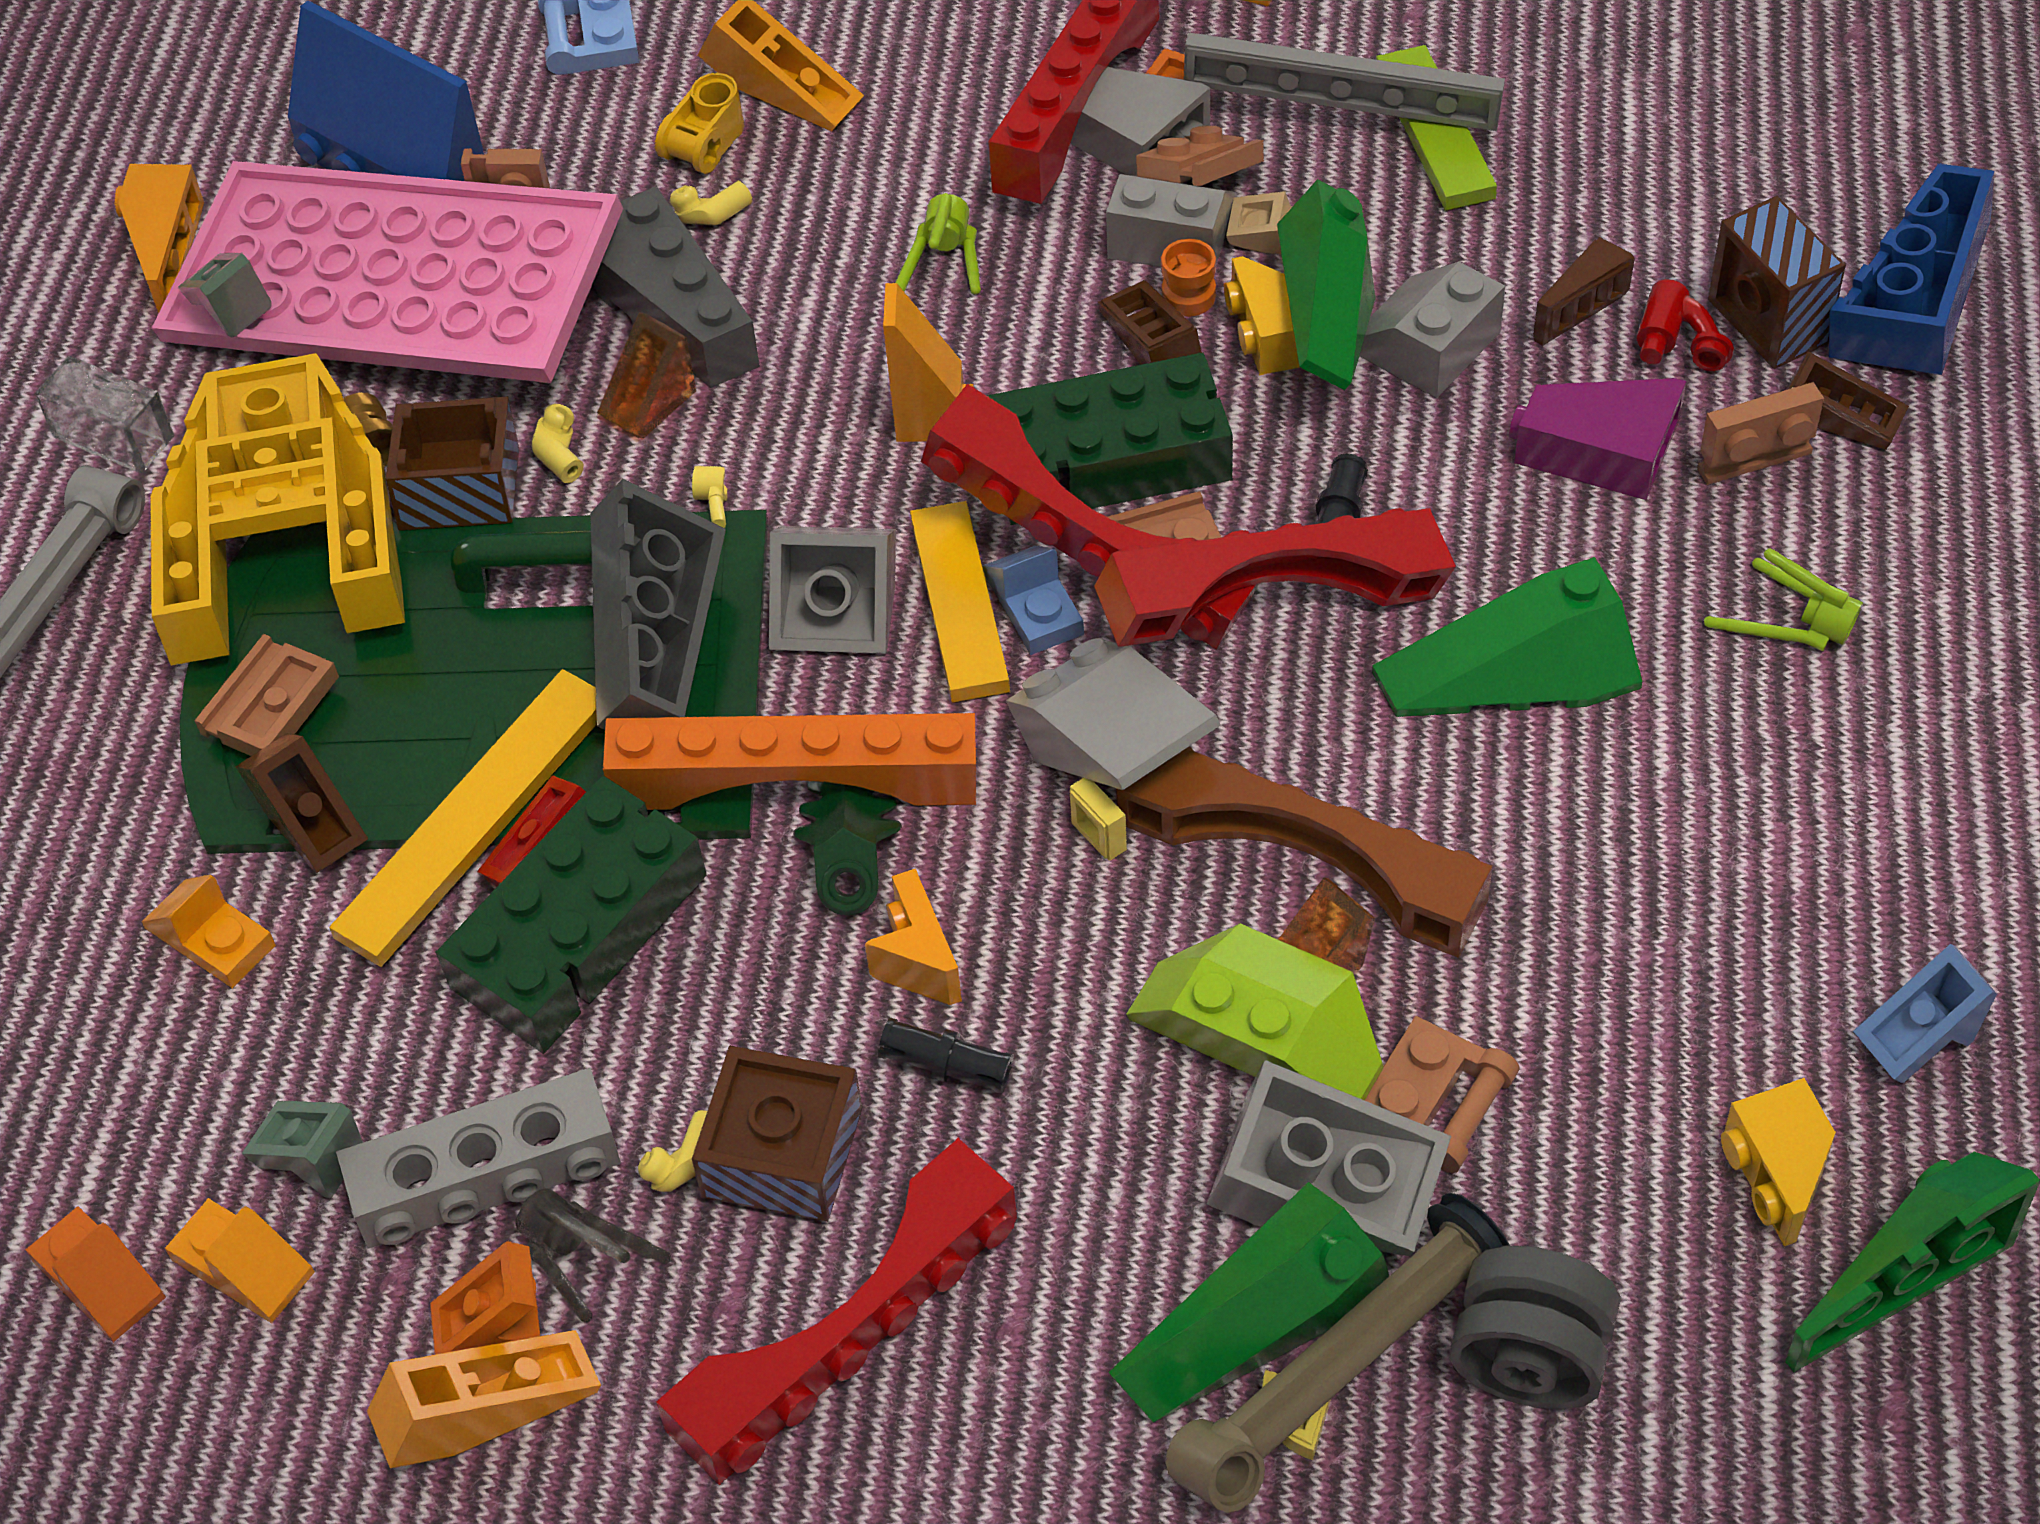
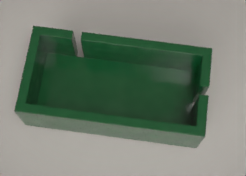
M1204 352L987 395L1017 414L1027 441L1043 466L1058 482V469L1067 467L1068 491L1091 509L1233 480V434L1220 397L1217 398V388ZM1008 518L1010 525L1018 524L1010 518Z
M602 775L435 952L449 988L535 1049L545 1054L581 1014L570 978L564 973L571 968L580 998L590 1004L706 877L707 873L698 837L655 809L648 815L645 802Z

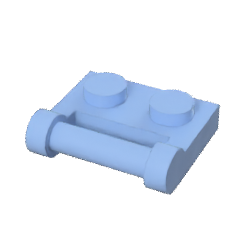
M537 0L540 12L545 15L549 44L545 50V60L548 70L552 73L565 75L640 63L630 0ZM580 13L585 45L573 47L568 40L565 15Z

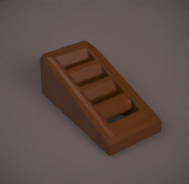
M1601 237L1597 240L1595 239L1537 302L1533 341L1543 346L1624 296L1630 290L1635 261L1633 254Z
M1146 280L1098 302L1101 314L1140 365L1202 353L1197 328ZM1147 306V308L1142 309L1130 316H1127L1128 314Z
M1808 351L1792 375L1785 390L1814 382L1824 397L1818 429L1887 450L1909 406ZM1853 406L1859 408L1860 411L1859 413H1856L1849 409V407ZM1872 413L1883 416L1879 425L1869 420Z

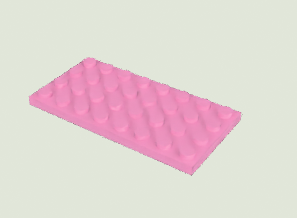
M233 161L152 326V330L161 342L291 356L317 353L320 359L551 383L619 221L623 207L617 194ZM219 253H243L251 263L272 303L269 310L232 338L223 331L203 305L191 304L178 288L179 285Z

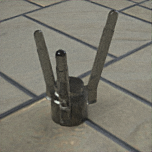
M543 1188L531 1195L522 1205L517 1215L516 1229L530 1240L527 1246L530 1248L531 1260L542 1268L567 1304L584 1323L590 1322L593 1314L553 1259L555 1253L566 1256L572 1253L583 1240L620 1263L629 1262L630 1253L615 1243L617 1242L662 1264H667L671 1260V1254L668 1251L590 1213L576 1201L567 1202L550 1188Z

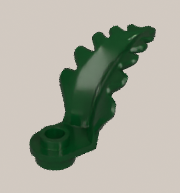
M808 781V790L822 797L818 800L802 803L799 806L800 814L814 819V822L797 827L793 831V835L799 840L814 845L816 889L824 906L840 915L859 914L874 902L879 889L876 843L895 834L902 828V824L897 820L881 818V815L896 807V799L875 796L873 794L875 791L862 787L831 782ZM845 872L855 874L860 882L859 889L852 894L841 892L836 885V879L840 874Z

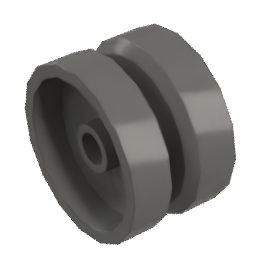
M1510 1245L1485 1250L1472 1262L1463 1304L1466 1310L1458 1316L1449 1359L1461 1376L1477 1388L1503 1400L1534 1408L1559 1410L1586 1406L1598 1398L1609 1354L1605 1345L1612 1341L1621 1296L1614 1283L1595 1267L1567 1254L1539 1247Z

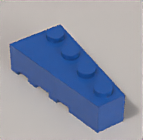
M1938 163L1906 206L1905 216L1895 230L1890 228L1880 241V250L1869 265L1863 264L1853 278L1851 290L1845 298L1839 297L1830 309L1829 358L1942 375L1991 221L1995 171Z

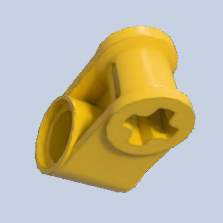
M710 73L696 80L672 113H669L661 122L655 139L657 155L667 160L676 157L692 163L696 171L704 174L711 173L718 165L722 155L744 130V118L735 80L723 73Z

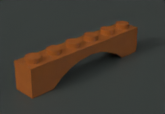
M1187 747L1124 790L1116 788L1117 806L1126 815L1127 828L1173 846L1199 840L1239 838L1271 842L1306 852L1338 868L1364 887L1386 911L1401 936L1457 958L1460 957L1489 899L1493 866L1481 862L1474 855L1461 850L1453 851L1422 839L1411 830L1393 828L1364 817L1359 811L1351 807L1335 806L1307 795L1296 786L1278 784L1250 773L1239 764L1223 763L1197 753L1191 747Z

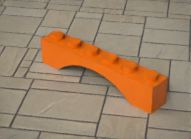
M975 713L606 718L603 772L605 777L645 802L647 810L673 809L691 799L721 789L752 783L789 780L831 782L862 787L891 795L915 806L976 805Z

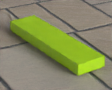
M1426 45L1376 56V60L1438 69ZM1399 117L1445 211L1496 199L1497 184L1468 127Z

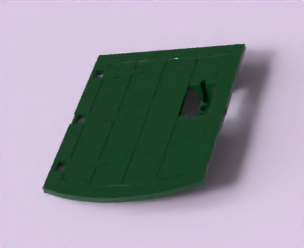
M767 510L724 511L726 531L685 717L758 716L768 528ZM710 511L692 512L711 521ZM591 515L513 518L512 523L398 530L397 522H392L402 580L405 623L346 633L330 584L327 524H309L252 534L227 569L229 655L189 662L183 686L180 714L181 767L189 807L207 854L297 852L283 834H272L274 824L268 818L235 767L251 756L222 744L221 739L210 735L208 738L201 735L195 723V719L263 634L270 636L274 643L281 646L287 643L334 662L339 678L295 735L304 737L368 837V840L353 850L400 849L562 669L596 687L593 605L487 609L489 593L487 581H490L491 569L592 566ZM596 725L552 775L577 784L587 792L604 775L605 730ZM548 780L492 842L495 846L500 843ZM754 783L721 789L691 799L673 809L657 811L681 810L682 822L675 823L697 836L698 840L751 838Z

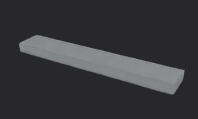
M1190 32L1185 44L1184 80L1203 83L1210 87V89L1497 131L1505 83L1504 78Z

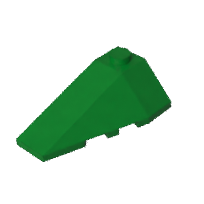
M1317 179L1277 223L1299 367L1345 390L1353 380L1376 299L1363 208L1360 201L1350 191L1344 188L1335 189Z
M1595 557L1541 574L1372 665V674L1396 717L1469 713L1474 706L1509 704V711L1530 710V703L1565 701L1566 708L1588 707L1642 688L1643 682L1622 600Z
M1972 1152L1953 1164L1945 1159L1930 1166L1919 1176L1913 1191L1796 1329L1785 1361L1793 1372L1798 1371L2014 1246L2040 1184V1179L2030 1169L1978 1152Z
M1308 1182L1108 1373L1154 1423L1324 1334L1390 1276L1384 1256L1343 1206Z

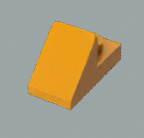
M916 869L892 876L895 901L886 904V909L894 932L866 942L865 950L869 974L877 980L947 1005L961 1002L958 966Z
M210 874L185 879L141 921L146 930L232 989L276 946L270 931L225 901L216 878Z
M209 1198L165 1247L171 1261L270 1323L274 1322L314 1274L313 1267L254 1210L244 1206L235 1215Z

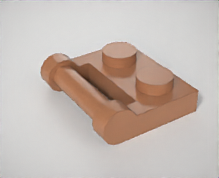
M1415 1016L1383 1066L1382 1072L1365 1101L1429 1127L1461 1073L1465 1072L1476 1077V1080L1443 1132L1450 1135L1451 1139L1441 1170L1447 1173H1456L1469 1154L1466 1145L1500 1089L1510 1087L1520 1067L1518 1062L1503 1050L1497 1048L1484 1049Z

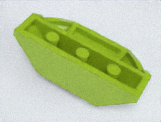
M1241 923L1158 962L1127 1012L1129 1020L1251 1076L1256 1077L1263 1062L1266 1060L1364 1101L1384 1068L1353 972Z

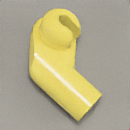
M736 181L711 198H699L696 188L682 186L671 193L670 203L684 224L719 225L752 204V196L745 184Z
M553 404L545 409L544 417L538 420L531 448L534 455L561 481L571 483L581 475L584 467L583 462L568 449L573 434L571 425L575 420L574 414L564 405Z
M706 1110L697 1111L693 1114L681 1147L671 1155L661 1147H654L651 1152H646L638 1166L639 1175L642 1179L651 1182L653 1190L672 1192L696 1176L692 1156L707 1114Z

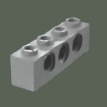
M591 1068L336 1151L352 1212L368 1249L381 1244L394 1245L402 1243L411 1238L416 1232L446 1222H464L473 1218L479 1211L509 1201H526L536 1197L544 1189L571 1180L582 1181L592 1179L603 1173L607 1168L621 1164ZM556 1138L547 1145L534 1146L542 1139ZM492 1159L482 1167L471 1168L479 1160ZM428 1180L419 1188L407 1189L416 1181Z

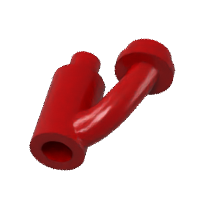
M1670 279L1656 282L1651 288L1636 336L1637 343L1641 347V360L1652 365L1660 363L1663 354L1669 353L1674 349L1683 321L1690 324L1697 334L1693 338L1690 348L1695 365L1706 371L1721 370L1733 356L1734 346L1731 340L1719 333L1710 313L1701 303L1690 297L1688 289L1682 283Z

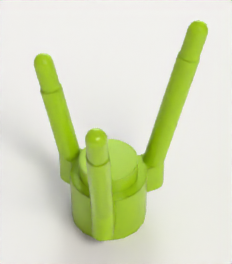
M943 193L935 196L928 203L925 222L918 226L916 239L895 282L904 292L926 244L929 243L931 249L950 251L959 244L962 245L970 291L974 295L980 293V275L975 248L977 230L973 226L968 225L970 209L962 198L953 194Z
M1769 548L1764 551V557L1771 563L1762 558H1755L1752 561V565L1770 578L1809 599L1801 621L1811 625L1810 630L1707 616L1703 621L1704 625L1708 628L1805 643L1824 651L1829 640L1841 645L1845 644L1858 618L1863 602L1848 596V592L1829 585L1794 561Z

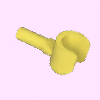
M695 466L692 476L694 500H708L711 522L725 528L726 518L723 503L728 497L727 488L724 485L725 469L719 466Z

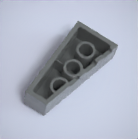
M657 186L620 201L623 211L592 283V286L596 288L597 296L610 307L617 305L631 317L632 325L644 335L651 333L664 344V349L669 355L710 388L760 367L752 319Z

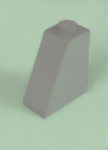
M1106 67L1088 97L1074 131L1071 144L1125 175L1137 176L1136 155L1157 148L1159 140L1184 138L1190 136L1192 128L1210 126V87L1194 81Z

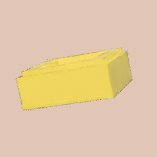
M1082 778L1071 785V823L1105 859L1107 858L1111 861L1126 851V815L1094 781Z

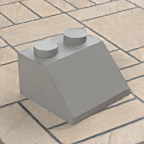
M1119 174L1106 210L1108 259L1161 267L1163 250L1177 240L1190 238L1209 244L1215 252L1217 264L1228 229L1233 198L1237 197V192Z
M1461 262L1410 276L1370 317L1359 356L1431 396L1438 398L1501 332L1505 285Z
M780 526L771 531L769 650L886 654L895 593L896 529Z

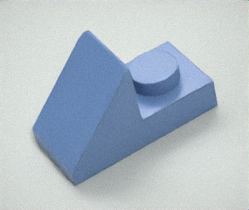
M1033 546L982 566L985 578L1030 655L1084 635L1083 619L1059 580L1058 559L1055 548Z
M1949 944L1853 1032L1894 1080L1904 1083L1951 1040L1968 1047L1974 1041L1997 993L1957 947Z

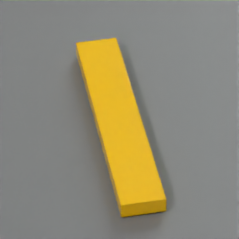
M562 669L330 925L329 929L333 938L379 967H382L597 725L596 687Z

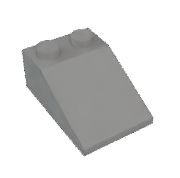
M1102 638L1091 639L1078 645L1071 651V659L1056 669H1046L1033 674L1023 682V690L1006 700L1036 763L1120 790H1124L1220 726L1215 713L1131 646L1118 647L1117 643L1106 641Z
M1265 1060L1247 1091L1206 1205L1261 1227L1304 1185L1310 1182L1343 1206L1380 1251L1411 1257L1416 1248L1451 1136Z

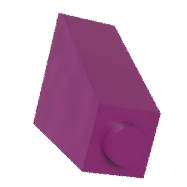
M1677 378L1536 385L1527 407L1518 405L1511 421L1509 438L1517 440L1514 463L1647 500L1680 420L1686 381Z

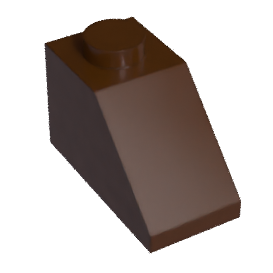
M285 734L235 766L268 818L315 873H318L368 840V837L303 736Z

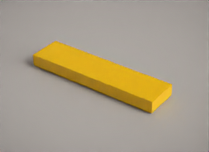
M967 501L911 510L912 529L951 702L1010 692L1009 677Z

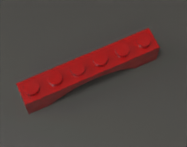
M1159 0L1081 1L989 140L992 193L1042 204L1062 173L1078 120L1100 75L1109 63L1123 50L1131 47L1141 49L1159 20Z
M966 384L929 432L920 462L928 466L937 477L943 481L955 483L980 499L981 503L990 511L1007 516L1029 530L1031 535L1039 542L1054 546L1079 562L1081 567L1093 576L1099 577L1111 554L1124 547L1138 545L1142 548L1170 545L1180 540L1152 535L1122 525L1091 509L1067 491L1043 466L1027 441L1017 414L969 384ZM1259 584L1235 589L1208 602L1181 627L1182 632L1190 638L1203 641L1217 650L1251 601Z
M1395 508L1376 516L1354 518L1353 516L1346 515L1337 517L1327 523L1306 526L1300 523H1290L1276 530L1256 533L1239 530L1229 533L1224 537L1197 541L1194 538H1183L1170 545L1142 548L1138 545L1127 546L1111 554L1094 587L1117 646L1124 647L1173 639L1185 622L1208 602L1235 589L1259 583L1297 581L1327 585L1357 594L1384 607L1434 599L1456 568V565L1430 508L1412 511Z
M957 1138L910 1179L905 1211L894 1241L875 1272L846 1303L817 1324L780 1342L745 1352L706 1357L656 1401L665 1432L718 1485L723 1483L734 1472L742 1473L751 1468L764 1453L766 1443L786 1425L793 1427L801 1423L814 1409L818 1397L835 1381H845L856 1374L865 1363L868 1352L887 1335L892 1337L904 1331L915 1318L920 1305L937 1290L945 1292L953 1287L963 1276L967 1263L985 1247L988 1249L995 1248L1008 1237L1015 1225V1220H1017L1014 1187L962 1140Z

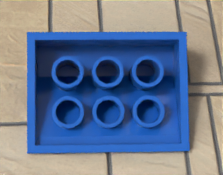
M309 0L300 6L288 119L295 139L293 145L299 156L311 165L317 164L330 170L465 181L461 168L463 150L472 149L473 154H484L467 81Z

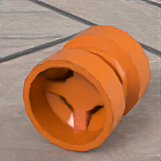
M1190 238L1177 240L1169 244L1163 250L1161 256L1162 296L1183 316L1191 317L1207 312L1214 305L1216 299V283L1214 279L1216 255L1209 244Z

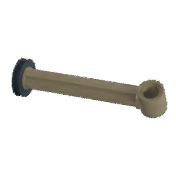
M1452 1192L1442 1195L1440 1204L1430 1206L1427 1212V1220L1434 1238L1227 1419L1220 1418L1215 1423L1206 1419L1192 1420L1181 1427L1172 1438L1167 1450L1166 1467L1168 1475L1174 1482L1220 1511L1229 1513L1239 1511L1247 1506L1258 1494L1264 1481L1265 1465L1263 1459L1469 1277L1472 1262L1485 1250L1508 1246L1509 1243L1503 1232L1478 1205L1469 1199Z

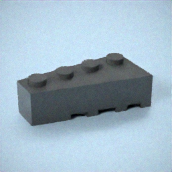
M622 479L590 513L597 727L604 730L606 718L685 717L726 531L725 528Z

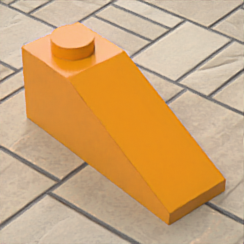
M737 0L714 24L697 54L717 73L727 74L732 77L737 83L738 90L831 132L864 97V94L754 0Z
M129 164L124 183L119 185L115 192L117 215L124 218L158 314L192 246L204 206V200L192 165Z
M885 283L883 330L896 442L927 441L932 427L966 386L963 381L962 361L897 283Z
M573 1330L390 1362L368 1407L367 1413L391 1469L460 1454L594 1395L598 1392L601 1384L577 1331Z

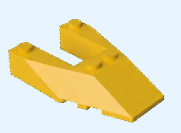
M317 353L205 373L184 419L187 429L180 445L172 446L167 457L166 464L169 470L162 486L154 487L150 495L151 613L170 665L229 655L226 539L296 526H306L327 521L330 584L346 633L405 623L402 580L382 457L378 449L374 448L368 440L363 426L355 413L352 414L340 389Z

